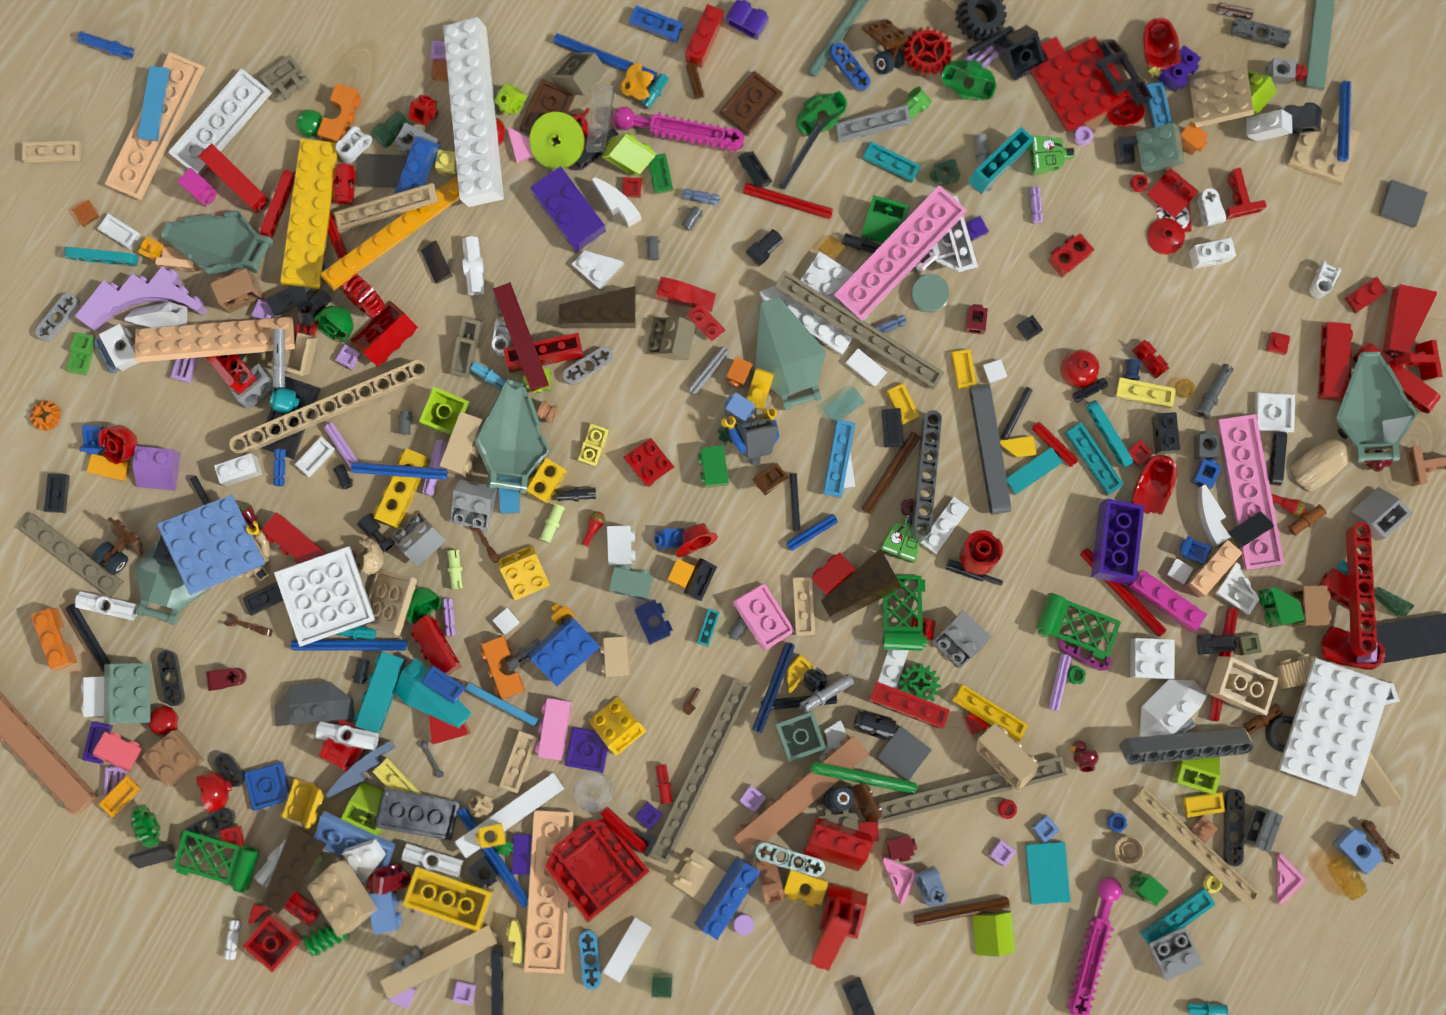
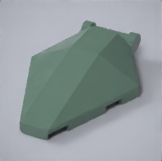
M239 210L226 211L221 216L213 217L212 214L185 217L180 222L171 223L168 221L161 232L163 240L208 274L233 271L241 268L257 273L263 256L268 247L270 248L273 244V240L270 237L257 234Z
M780 297L761 302L754 373L756 368L775 373L770 388L781 396L785 411L790 410L793 406L815 399L816 401L821 400L817 384L826 351ZM812 387V393L790 400L787 398L789 394Z
M1380 352L1360 353L1335 419L1357 448L1358 463L1371 460L1399 461V443L1418 414L1411 401H1408L1403 393L1404 389L1390 366L1384 361ZM1391 448V452L1365 453L1364 451L1386 450Z
M505 381L474 440L489 474L487 488L494 489L496 487L516 490L518 493L525 494L528 476L550 451L545 437L541 434L539 428L541 424L532 399L528 397L524 382ZM496 477L519 480V483L496 480Z
M158 539L135 566L141 595V603L137 608L136 614L139 616H150L168 621V624L176 625L181 610L211 588L190 596L178 570L159 565L153 558L159 542ZM149 602L172 608V613L168 614L148 608Z

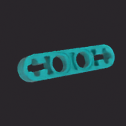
M65 247L63 255L64 258L75 261L133 267L137 266L139 256L132 253L77 247Z
M1096 400L1085 405L1087 412L1122 468L1133 463L1131 455L1100 404Z

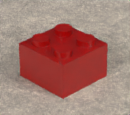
M274 912L268 915L242 947L273 973L280 968L303 941V936Z

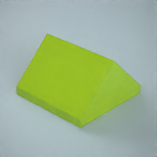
M433 386L419 422L434 431L451 436L460 412L465 413L469 401Z
M1012 912L972 915L975 955L1003 956L1015 952Z

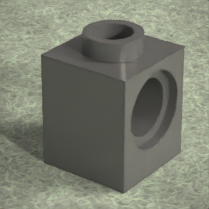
M1201 431V434L1194 437V459L1206 460L1208 458L1214 460L1219 457V434H1212V431ZM1203 441H1207L1210 444L1209 449L1204 448Z

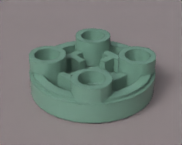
M926 274L919 277L913 284L911 298L919 311L936 312L947 303L949 287L941 277L934 274Z

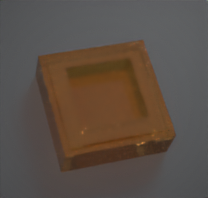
M89 200L72 209L84 227L100 218Z

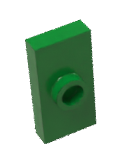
M666 153L656 155L649 163L655 194L673 191Z

